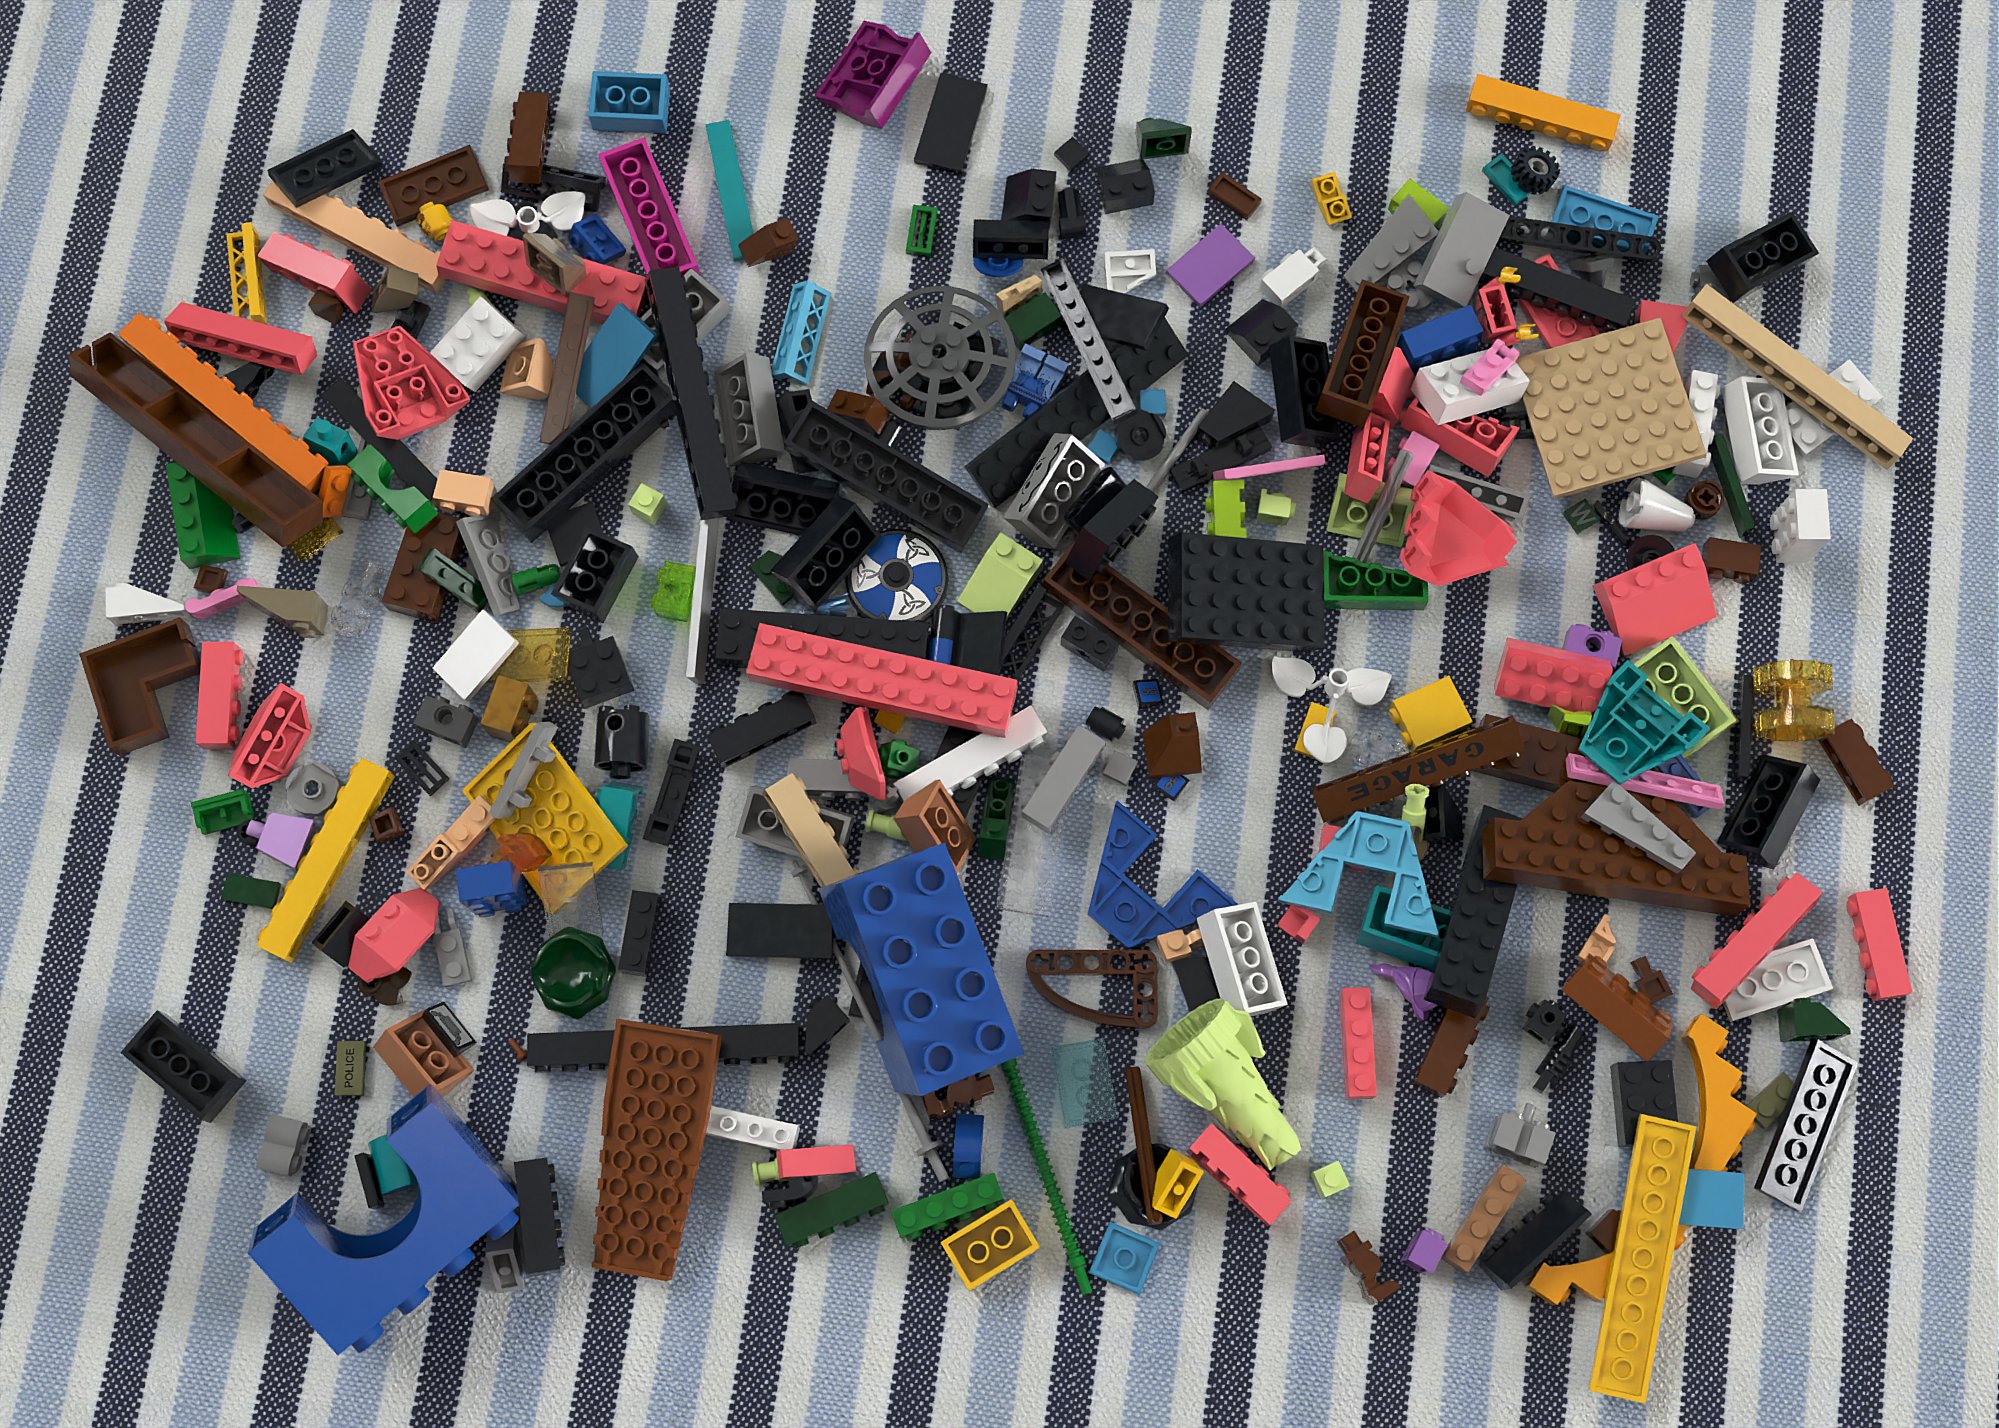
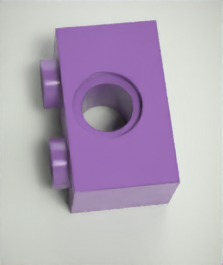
M1571 625L1566 632L1562 650L1610 660L1614 670L1622 638L1616 637V634L1609 631L1597 632L1590 630L1591 628L1587 625ZM1586 643H1593L1597 648V652L1589 651Z
M1429 1228L1428 1231L1421 1230L1415 1232L1400 1262L1422 1275L1433 1274L1448 1243L1442 1240L1444 1237L1442 1234Z

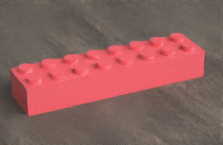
M451 220L436 264L439 277L565 314L568 295L567 297L562 295L527 266L522 240ZM581 258L585 263L586 276L571 292L595 297L590 321L603 325L618 303H623L639 317L647 293L646 277Z

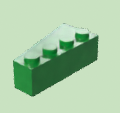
M1323 550L1324 609L1424 610L1429 602L1428 582L1408 574L1407 571L1393 570L1381 567L1380 564L1372 562L1369 564L1357 561L1352 557L1333 555L1332 552Z

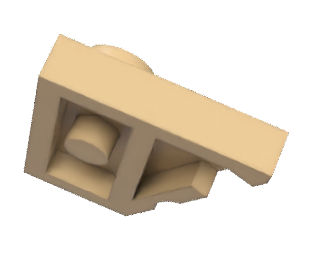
M1035 274L996 294L997 310L1005 317L1006 313L1011 309H1019L1026 304L1029 298L1042 293V281Z

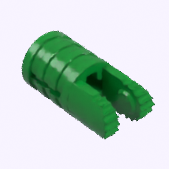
M552 563L538 568L536 566L511 574L518 596L556 583L560 578V568L558 565Z

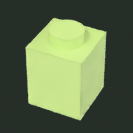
M641 483L628 505L633 515L655 525L667 503L663 494Z
M1339 1161L1310 1174L1321 1199L1350 1186Z

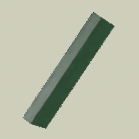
M1722 434L1714 435L1711 445H1708V450L1711 453V458L1739 538L1748 536L1755 528L1754 521L1725 438Z

